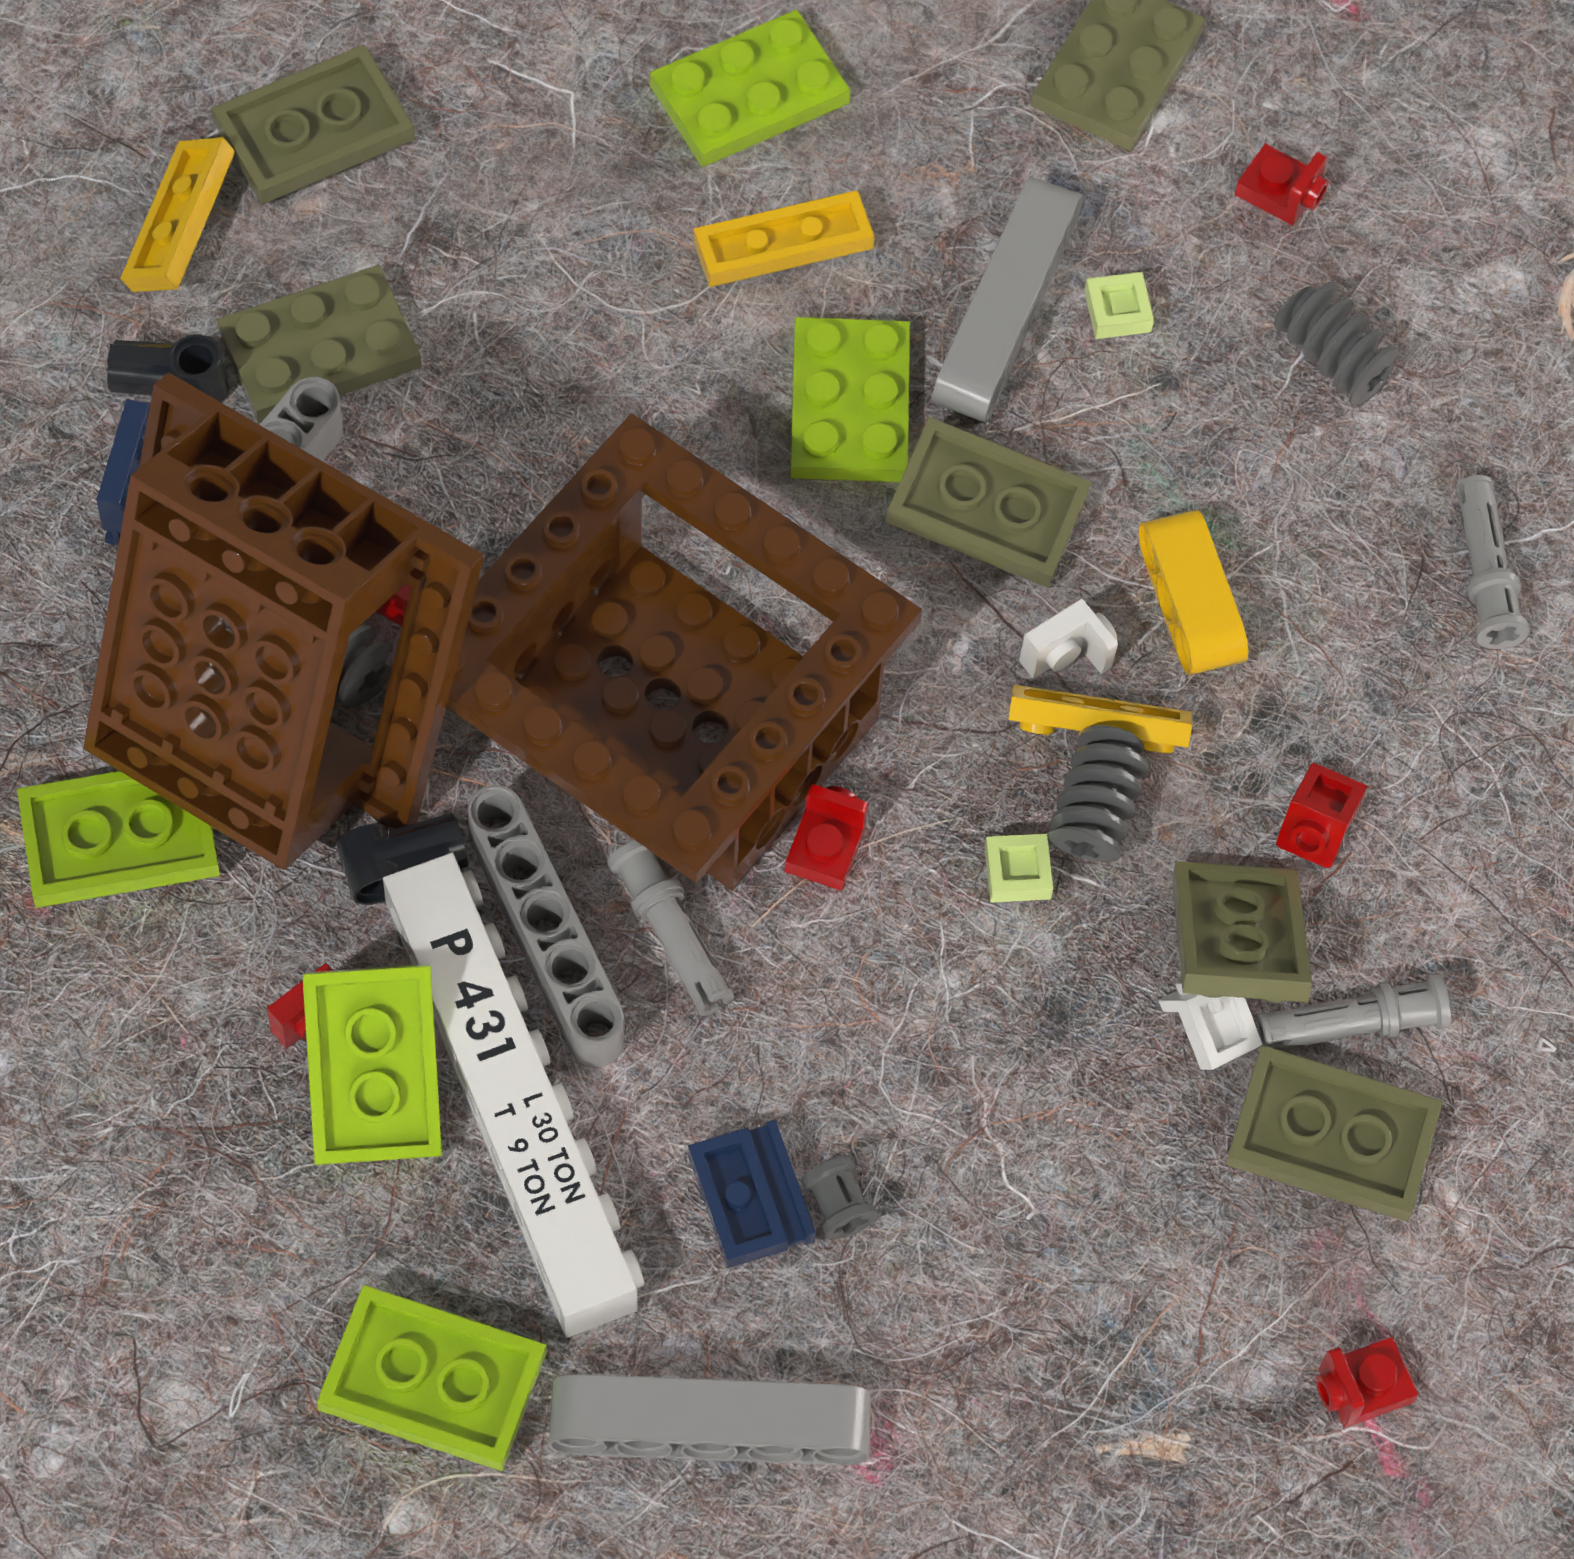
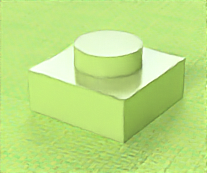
M1143 272L1086 279L1084 292L1095 339L1152 332L1154 318Z
M1047 834L986 837L984 848L990 903L1049 900L1052 898L1053 882Z

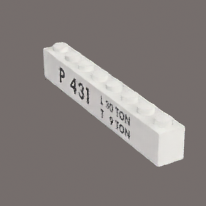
M450 853L383 877L386 905L411 965L430 964L435 1024L565 1339L637 1312V1288L645 1285L640 1266L633 1251L630 1249L622 1253L613 1233L621 1229L617 1212L610 1196L607 1193L598 1196L590 1179V1176L597 1174L593 1155L584 1138L574 1141L566 1122L574 1119L570 1101L563 1085L559 1083L551 1086L544 1070L545 1066L551 1064L546 1044L538 1029L528 1032L521 1015L522 1012L528 1011L524 992L515 975L509 978L505 977L498 961L505 958L504 947L494 923L483 925L476 907L483 905V899L473 872L469 870L461 873L454 854Z

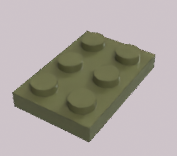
M1090 0L1034 90L1031 107L1131 152L1201 36L1206 18L1166 0Z
M365 44L211 108L214 124L221 136L235 150L234 158L262 205L415 140V130L412 122Z
M379 264L216 319L219 335L258 423H261L296 382L304 378L321 377L329 380L337 388L339 395H343L422 367L420 352Z
M928 417L887 510L884 522L1049 588L1092 482Z
M1175 861L1172 884L1183 994H1197L1209 998H1219L1222 996L1264 999L1269 1002H1309L1312 979L1297 870Z
M1261 1045L1225 1165L1408 1222L1413 1212L1443 1101Z

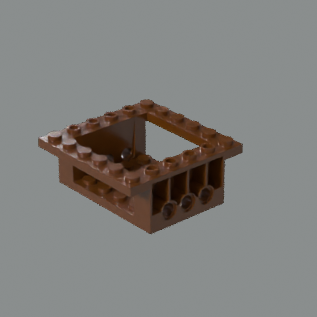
M168 372L154 383L140 466L130 477L83 749L283 870H286L353 805L393 829L416 823L485 555ZM405 584L411 586V591L372 747L355 735L330 722L349 635ZM225 621L231 626L234 634L226 630Z
M631 413L478 580L446 707L695 883H698L704 874L707 873L733 891L806 805V796L810 786H822L876 723L879 717L884 663L921 621L922 608ZM646 494L826 616L833 623L808 652L802 656L642 546V497ZM619 656L629 661L632 667L626 674L612 677L604 674L598 666L608 657ZM668 689L678 696L679 701L670 709L659 710L650 706L646 701V697L654 690ZM716 722L725 728L727 734L718 742L706 743L699 740L693 731L701 723Z

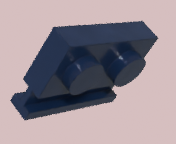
M126 399L96 501L102 529L107 531L105 542L108 544L119 545L130 477L140 466L150 403Z
M776 1119L766 1122V1126L752 1130L744 1128L688 1145V1157L727 1269L787 1251L788 1247L805 1242L807 1245L815 1242L816 1232Z

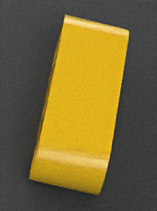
M1192 510L1140 522L1138 536L1142 557L1184 672L1187 675H1193L1246 662L1249 652L1244 625L1203 514L1199 510Z

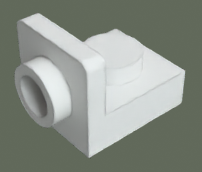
M1080 599L1024 635L1019 662L1034 679L1050 668L1055 672L1064 669L1079 656L1082 650L1102 674L1113 666L1118 646L1117 635L1112 624L1103 614H1095L1086 602Z
M1180 978L1175 981L1177 991L1159 999L1163 1012H1179L1201 1070H1213L1263 1045L1245 998L1225 996L1209 998L1197 994H1183Z

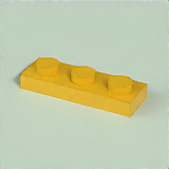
M223 137L178 141L120 277L132 292L178 290L235 154V150Z
M856 190L694 228L693 241L708 285L713 287L870 250L874 247V234L859 192Z
M1013 684L1008 720L1020 722L1019 728L1021 730L1035 734L1050 735L1055 733V728L1057 727L1077 730L1080 736L1082 730L1087 727L1107 725L1133 733L1142 741L1144 749L1148 751L1172 753L1175 746L1189 748L1192 730L1191 711Z

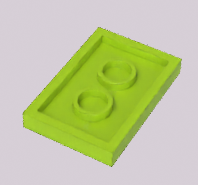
M797 9L650 72L649 77L650 87L702 168L850 104L851 90Z
M795 317L790 478L877 482L901 481L908 465L910 321Z
M120 771L17 788L31 890L36 908L220 876L212 826Z
M430 964L303 973L314 1165L442 1156Z
M363 1285L318 1397V1411L503 1472L547 1354L546 1344Z

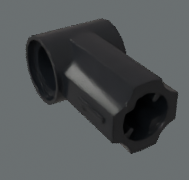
M200 334L188 335L179 339L175 344L115 340L114 344H110L107 358V385L111 393L152 395L154 383L169 372L219 402L226 398L229 391V381L221 350L218 344L208 336ZM206 370L200 374H192L197 371Z
M453 813L389 830L387 826L382 824L363 825L343 834L336 844L353 900L361 905H372L386 901L383 877L453 853L460 869L468 867L463 837Z

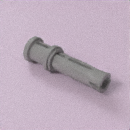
M1485 475L1470 476L1461 480V484H1457L1456 491L1462 510L1465 536L1473 569V576L1469 581L1467 590L1469 600L1476 604L1480 623L1475 629L1476 640L1480 646L1488 649L1509 648L1520 644L1529 636L1528 621L1520 615L1517 599L1521 592L1520 578L1509 569L1503 532L1495 500L1494 481Z
M632 840L618 848L607 860V865L612 873L620 874L634 899L631 903V909L634 914L643 921L650 922L692 998L697 1013L700 1016H707L721 1010L723 1007L718 1000L722 999L723 1003L728 1005L734 999V994L725 983L681 903L684 899V888L681 882L677 879H671L660 857L636 840Z
M1439 973L1429 974L1425 982L1391 987L1387 982L1379 983L1367 995L1312 1004L1284 1011L1257 1014V1029L1264 1046L1283 1050L1295 1046L1311 1045L1376 1032L1381 1037L1385 1036L1387 1039L1398 1037L1400 1030L1435 1024L1438 1029L1449 1028L1451 1024V1010L1444 980Z

